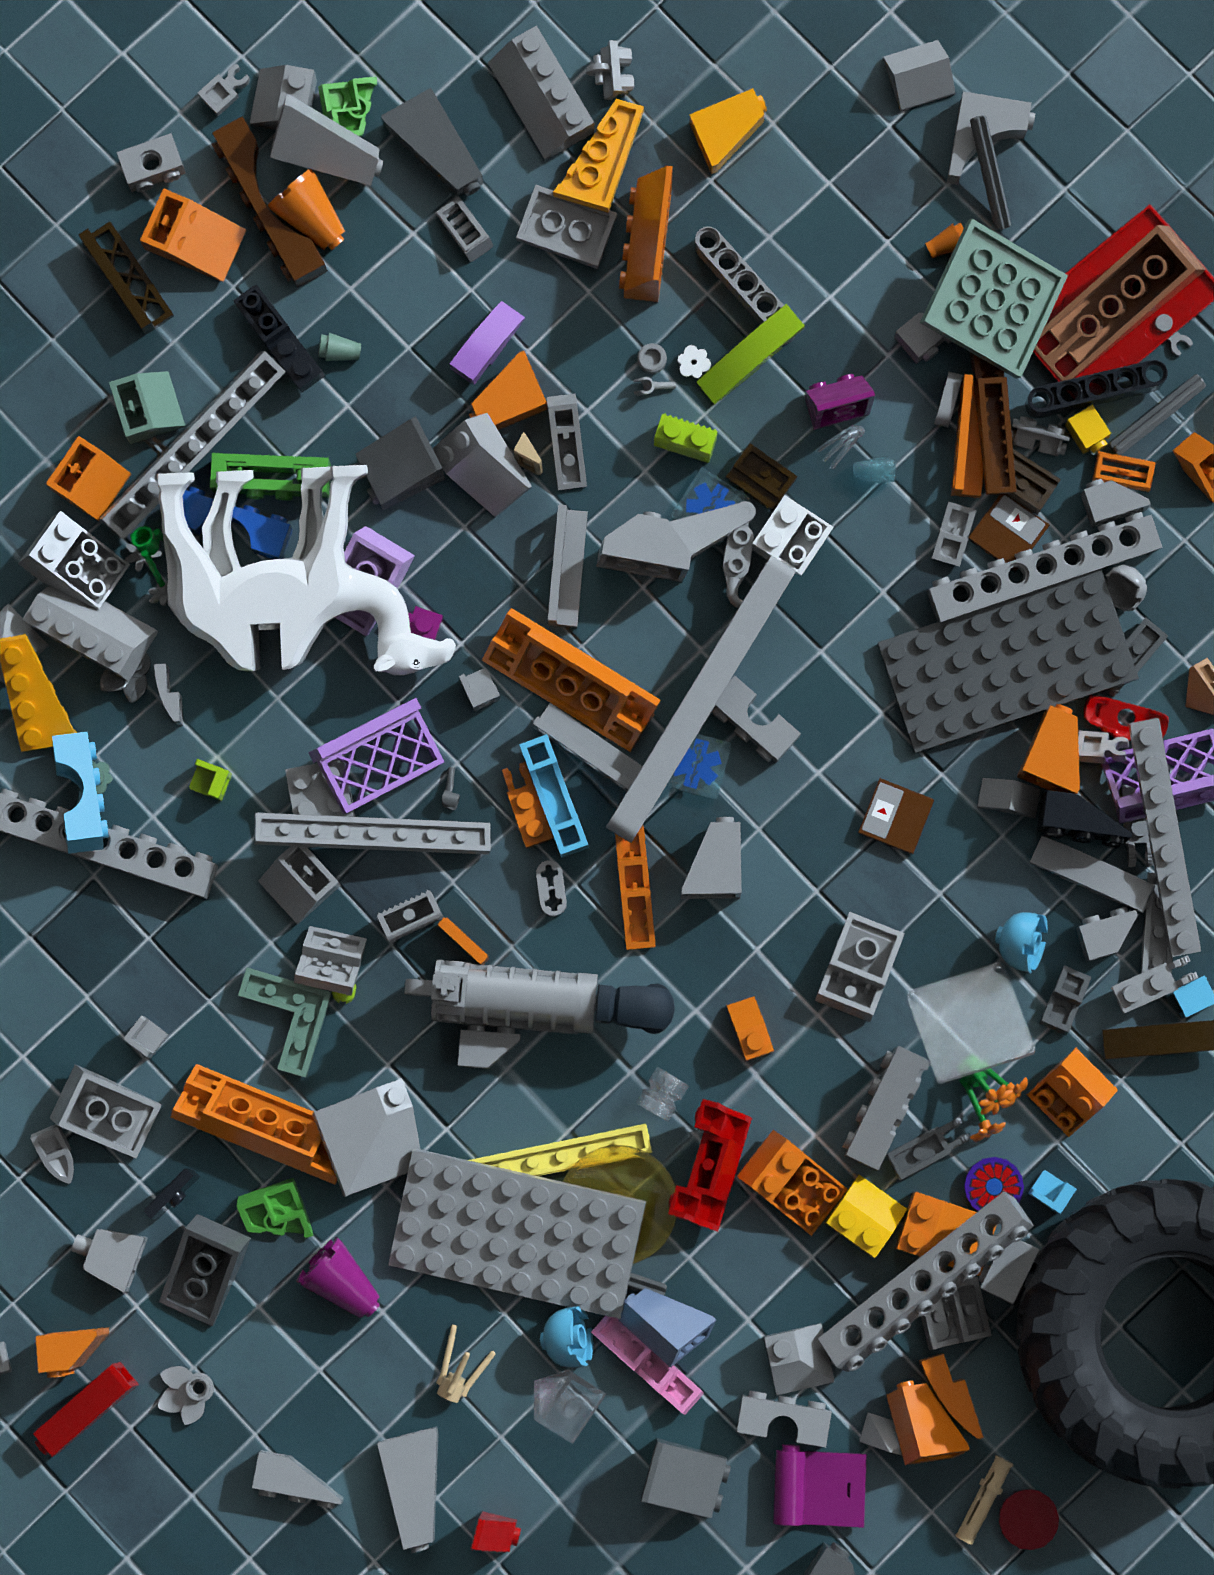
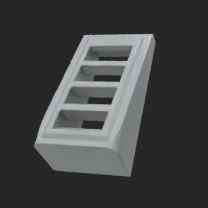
M459 196L435 212L470 262H473L493 247L490 237ZM461 209V214L448 221L447 218ZM466 219H468L467 223L459 227L457 230L454 229L456 226H458ZM473 229L476 230V231H474L473 233H471L469 236H467L466 238H464V239L462 240L461 237H463L464 235H466L468 232H470V231L473 230Z

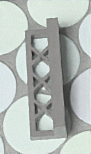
M558 505L548 625L577 628L588 511L567 510V505Z
M549 703L540 718L537 717L533 722L534 729L543 735L547 734L550 740L626 792L642 768L639 763L551 703Z

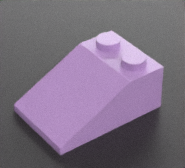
M366 526L353 534L344 552L345 563L353 569L387 580L396 588L401 584L415 555ZM361 610L346 612L335 617L365 636L369 635L376 624L375 618L369 612Z

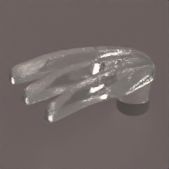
M851 425L817 447L816 452L822 451L840 439V442L822 458V461L826 462L836 451L845 445L830 465V469H834L859 437L864 435L865 430L862 426Z

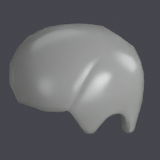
M1120 565L1112 568L1106 575L1107 579L1105 582L1113 605L1123 611H1133L1145 598L1147 592L1146 581L1137 569L1127 565Z

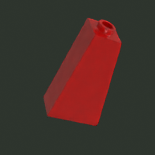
M121 1362L110 1365L33 1433L37 1438L34 1441L36 1446L44 1455L48 1453L52 1457L57 1455L134 1390L139 1383Z

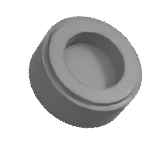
M650 343L640 349L638 365L644 372L656 374L662 371L666 365V352L660 345Z

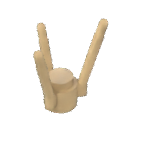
M453 1324L448 1336L441 1373L436 1384L440 1385L437 1391L438 1395L458 1403L461 1396H467L471 1386L496 1354L494 1351H491L465 1385V1379L461 1375L470 1357L469 1352L464 1353L456 1372H449L447 1376L457 1326Z

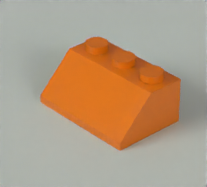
M109 1327L35 1336L38 1373L47 1372V1378L74 1374V1368L83 1366L108 1336Z

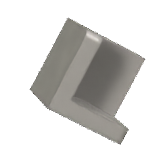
M483 668L466 677L465 674L459 676L474 712L501 700L487 668Z
M141 1016L123 1039L144 1056L152 1058L169 1034L147 1017Z

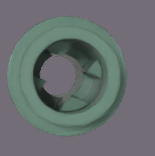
M328 333V335L321 334L318 350L319 358H325V361L359 360L361 343H356L332 333Z

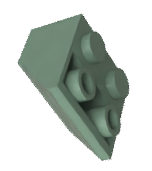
M168 371L137 373L109 382L125 436L130 444L186 427Z

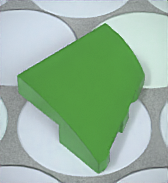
M377 76L355 78L349 82L321 84L318 90L323 115L359 137L363 136L366 126L365 118L366 114L370 111L372 104L370 99L373 88L377 85Z
M294 1178L238 1196L236 1207L247 1232L262 1233L269 1231L274 1235H284L285 1232L304 1234L306 1238L313 1236V1230Z

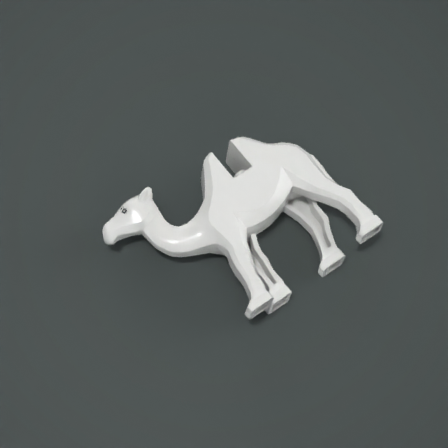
M367 465L301 468L302 510L299 520L300 532L298 544L292 558L260 561L245 567L240 566L233 546L231 521L238 493L245 484L254 478L253 470L216 472L218 488L210 512L202 526L203 548L188 528L183 508L182 496L186 488L194 481V473L157 474V485L160 489L158 499L162 515V533L168 571V606L188 631L213 645L232 667L244 671L260 669L259 630L280 628L282 670L295 668L305 660L316 638L330 620L343 613L356 610L369 612L375 618L378 625V659L374 664L375 671L387 672L392 675L415 673L428 667L447 663L451 660L456 647L452 639L446 638L443 641H437L411 633L407 606L398 589L387 580L353 569L345 563L343 545L348 528V502L351 488L357 480L368 474ZM332 479L328 506L324 516L321 507L322 488Z

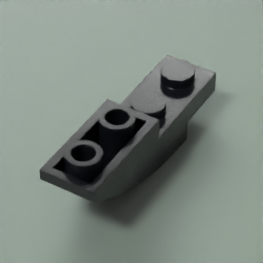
M257 284L233 300L281 368L286 371L287 376L291 378L301 393L325 377L321 368L300 343Z

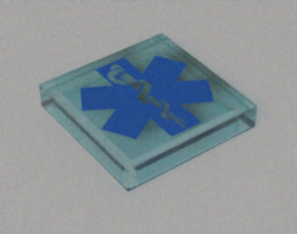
M701 467L670 517L678 520L743 501L750 502L751 498ZM726 538L716 543L715 546L720 548Z
M697 734L666 787L717 801L732 743Z

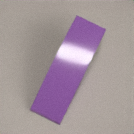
M501 301L450 362V369L475 385L487 367L496 360L525 320V317Z

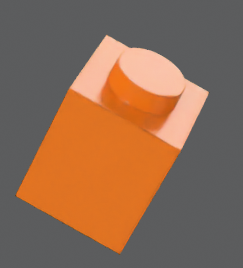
M1194 432L1172 451L1184 472L1207 498L1214 503V445Z
M755 996L726 1005L745 1062L773 1053L774 1049Z

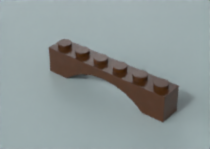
M243 116L212 132L216 142L211 145L218 158L225 157L229 164L225 170L233 184L239 182L243 190L239 195L246 208L252 206L256 216L253 217V220L260 233L266 231L270 240L266 244L274 258L280 256L284 265L280 269L287 282L293 280L298 288L326 273V265L313 241L283 225L271 213L263 201L257 182L259 147Z

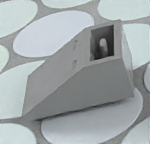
M61 511L49 519L18 563L41 582L97 610L100 609L130 565Z

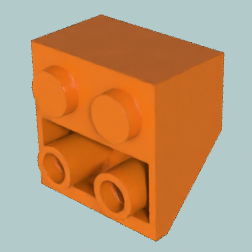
M78 436L46 482V485L51 491L99 522L101 520L100 517L108 510L131 476V473L103 451Z
M1075 1048L1027 1096L1070 1137L1100 1111L1118 1089Z

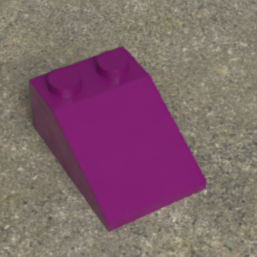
M848 374L839 377L836 383L826 385V382H819L809 386L810 390L805 392L804 398L814 430L870 415L875 393L862 375L854 377V374Z

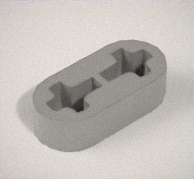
M948 372L934 424L949 427L963 375Z
M547 860L542 862L536 870L539 899L542 911L550 917H556L561 915L567 907L564 878L561 866L554 861ZM547 866H551L553 871H558V875L553 877L554 886L548 887L547 878L541 877V873L546 872ZM555 890L556 899L562 900V904L557 906V911H552L551 907L545 906V902L550 901L549 891Z

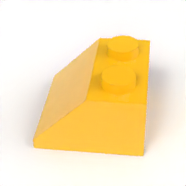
M858 1175L827 1218L825 1224L868 1255L876 1258L898 1226L907 1208L864 1177Z

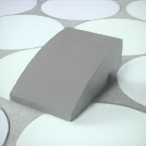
M849 912L815 1001L870 1022L905 933Z

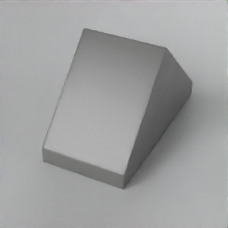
M982 778L977 807L1035 818L1041 789L1016 780Z

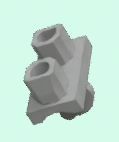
M609 40L608 46L600 49V55L593 56L594 64L586 67V74L595 77L596 85H603L604 100H613L618 94L630 93L634 89V77L632 75L620 74V67H628L631 64V49L618 47V41Z

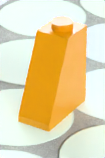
M753 88L689 114V124L711 174L716 173L764 123V112L767 111V107L761 95L757 96Z

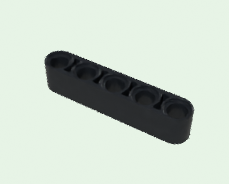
M1150 360L1039 386L1032 389L1025 402V409L1031 417L1043 418L1086 408L1092 404L1095 406L1159 390L1168 376V370L1161 361ZM1146 371H1156L1160 376V380L1157 382L1150 381L1146 377ZM1127 377L1131 381L1132 387L1122 388L1119 386L1117 378ZM1092 383L1099 384L1103 388V394H1092L1089 390V385ZM1063 390L1073 392L1075 400L1072 402L1064 401L1060 392ZM1039 396L1044 398L1047 406L1045 408L1035 407L1032 403V398Z

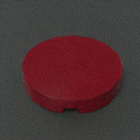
M1034 1489L1018 1490L1008 1496L999 1509V1526L1009 1543L1020 1549L1034 1550L1044 1547L1054 1538L1058 1530L1059 1515L1056 1505L1047 1495Z

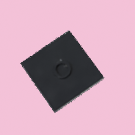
M183 1169L144 1209V1213L150 1219H159L171 1206L175 1208L187 1196L185 1192L201 1176L194 1169Z

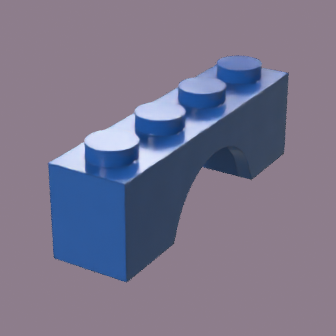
M189 487L182 496L184 516L190 531L200 535L214 499L206 497L205 492L200 489ZM244 505L243 509L234 506L231 522L239 524L249 533L253 553L272 560L283 559L293 531L291 525L287 524L288 520L275 514H271L270 518L260 515L259 509Z

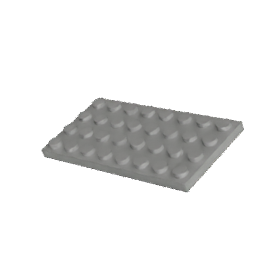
M414 1148L412 1150L388 1265L566 1307L579 1306L583 1311L621 1319L646 1201Z

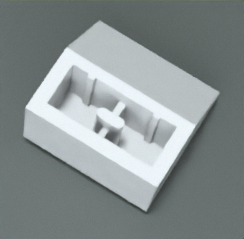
M784 495L752 543V550L767 560L772 555L796 570L795 574L802 576L834 527Z

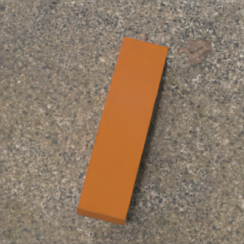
M642 825L631 843L615 834L626 950L656 947L644 825Z

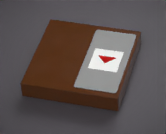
M1000 494L968 537V540L996 560L1004 558L1005 563L1016 560L1014 554L1029 549L1032 550L1050 525L1007 495ZM1014 567L1010 570L1015 573L1018 570V568Z
M879 778L858 834L913 855L935 799Z

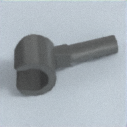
M448 767L447 783L442 795V805L445 808L456 810L460 795L452 792L455 768Z

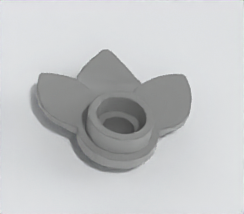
M183 1366L170 1367L162 1371L160 1376L169 1388L161 1396L158 1408L166 1412H181L185 1425L199 1420L204 1413L205 1402L211 1398L214 1392L212 1379L204 1373L193 1374ZM197 1382L204 1384L205 1390L201 1394L194 1390Z

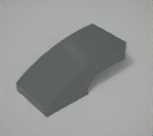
M1064 965L1039 1024L1067 1035L1092 977Z

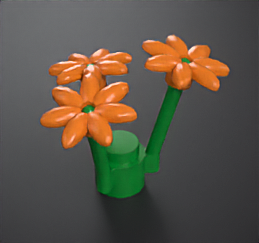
M976 1056L969 1057L959 1065L957 1071L962 1076L959 1082L965 1088L980 1121L978 1124L980 1128L978 1130L979 1133L969 1137L977 1142L984 1137L990 1138L992 1134L1002 1131L1006 1125L1005 1122L991 1125L984 1115L990 1111L996 1115L999 1111V1105L1002 1108L1011 1107L1016 1098L1021 1097V1092L1027 1088L1028 1080L1025 1077L1020 1084L1008 1083L995 1073L986 1062L981 1063ZM986 1074L1001 1085L997 1091L991 1089L985 1082L988 1078ZM971 1085L974 1088L981 1086L986 1093L985 1097L987 1099L981 1100L978 1103Z

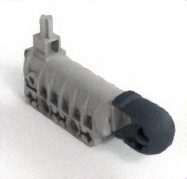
M438 959L436 961L435 974H433V981L405 979L404 994L431 997V1000H433L431 1006V1018L433 1021L578 1034V1032L593 1034L594 1016L595 1023L609 1024L615 1022L617 1025L643 1029L650 1034H659L672 1022L675 1011L674 999L664 985L658 983L648 986H620L616 989L611 985L599 984L597 990L598 974H577L561 971L476 965Z

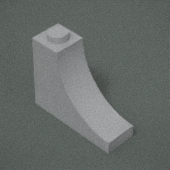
M963 91L947 183L958 185L966 163L977 152L970 119L981 115L987 117L992 142L1008 138L1024 139L1027 130H1032L1034 125L1035 113L1030 112L1032 103Z

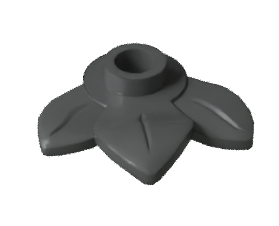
M147 653L144 655L140 666L137 667L129 682L106 669L100 679L101 691L115 692L123 689L130 703L137 701L148 687L146 674L151 667L149 655Z

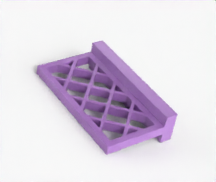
M417 698L308 752L313 763H318L343 814L444 763L419 712L421 706ZM412 719L418 728L416 739L402 735L405 723ZM399 726L397 732L391 731L392 729ZM387 734L395 737L392 752L378 747L381 735ZM374 739L373 745L367 743ZM400 740L414 744L410 759L397 754ZM359 746L371 750L367 765L353 760L356 748ZM419 747L429 749L434 761L427 765L416 761ZM349 752L348 758L342 756ZM376 752L390 757L386 771L372 767ZM334 759L345 762L346 766L343 776L333 775L327 763ZM395 759L409 764L406 776L400 777L391 774ZM351 765L365 769L361 784L347 780ZM414 766L419 767V769L413 771ZM370 772L384 776L381 789L376 790L367 787ZM389 779L396 780V781H394V782L388 784ZM345 785L360 789L357 801L348 805L343 795ZM365 791L371 793V794H369V795L363 797Z
M1214 728L1164 740L1165 753L1175 747L1185 751L1179 761L1166 755L1167 763L1174 766L1170 773V781L1176 810L1214 801V775L1203 772L1208 762L1214 764ZM1208 739L1212 745L1208 753L1194 748L1197 742ZM1132 748L1122 750L1126 751L1127 760L1122 763L1128 765L1122 775L1110 769L1109 764L1117 762L1112 757H1106L1105 764L1101 763L1116 806V815L1119 823L1145 818L1139 782L1127 777L1132 768L1136 769ZM1189 754L1203 759L1198 769L1184 763ZM1180 769L1193 775L1191 780L1186 782L1178 781L1174 777ZM1122 783L1136 789L1132 795L1120 797L1118 790Z

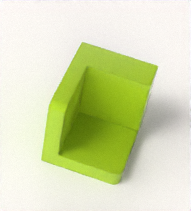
M196 759L195 765L197 768L189 788L195 792L222 801L232 773L226 769Z

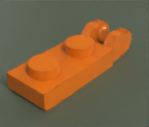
M523 762L519 764V770L526 786L515 789L511 771L505 768L502 769V773L525 847L529 848L554 838L526 763Z

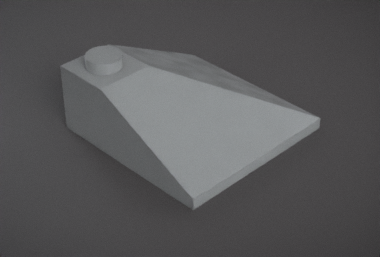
M402 1078L312 1113L344 1197L407 1174L412 1150L414 1148L420 1149L413 1105Z

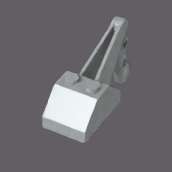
M743 501L670 522L668 519L661 518V515L655 512H644L643 515L637 514L604 537L599 549L596 567L683 582L689 571L691 559L727 537L722 566L727 583V598L734 607L739 608L743 600L738 597V587L749 571L754 535L748 524L755 516V507L752 503Z

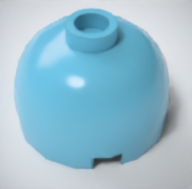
M1022 912L1014 914L1005 922L1004 927L1000 926L998 928L995 942L999 944L1000 954L1010 967L1029 973L1032 972L1031 969L1036 970L1045 949L1046 942H1041V933H1047V918L1045 915Z
M579 1306L558 1310L548 1318L544 1332L540 1335L542 1349L546 1350L554 1363L563 1367H585L588 1365L585 1361L591 1360L593 1356L592 1328H587L586 1330L583 1319L589 1318L587 1313L581 1310Z

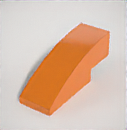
M943 1353L919 1360L930 1387L946 1411L975 1438H984L965 1379L952 1380Z

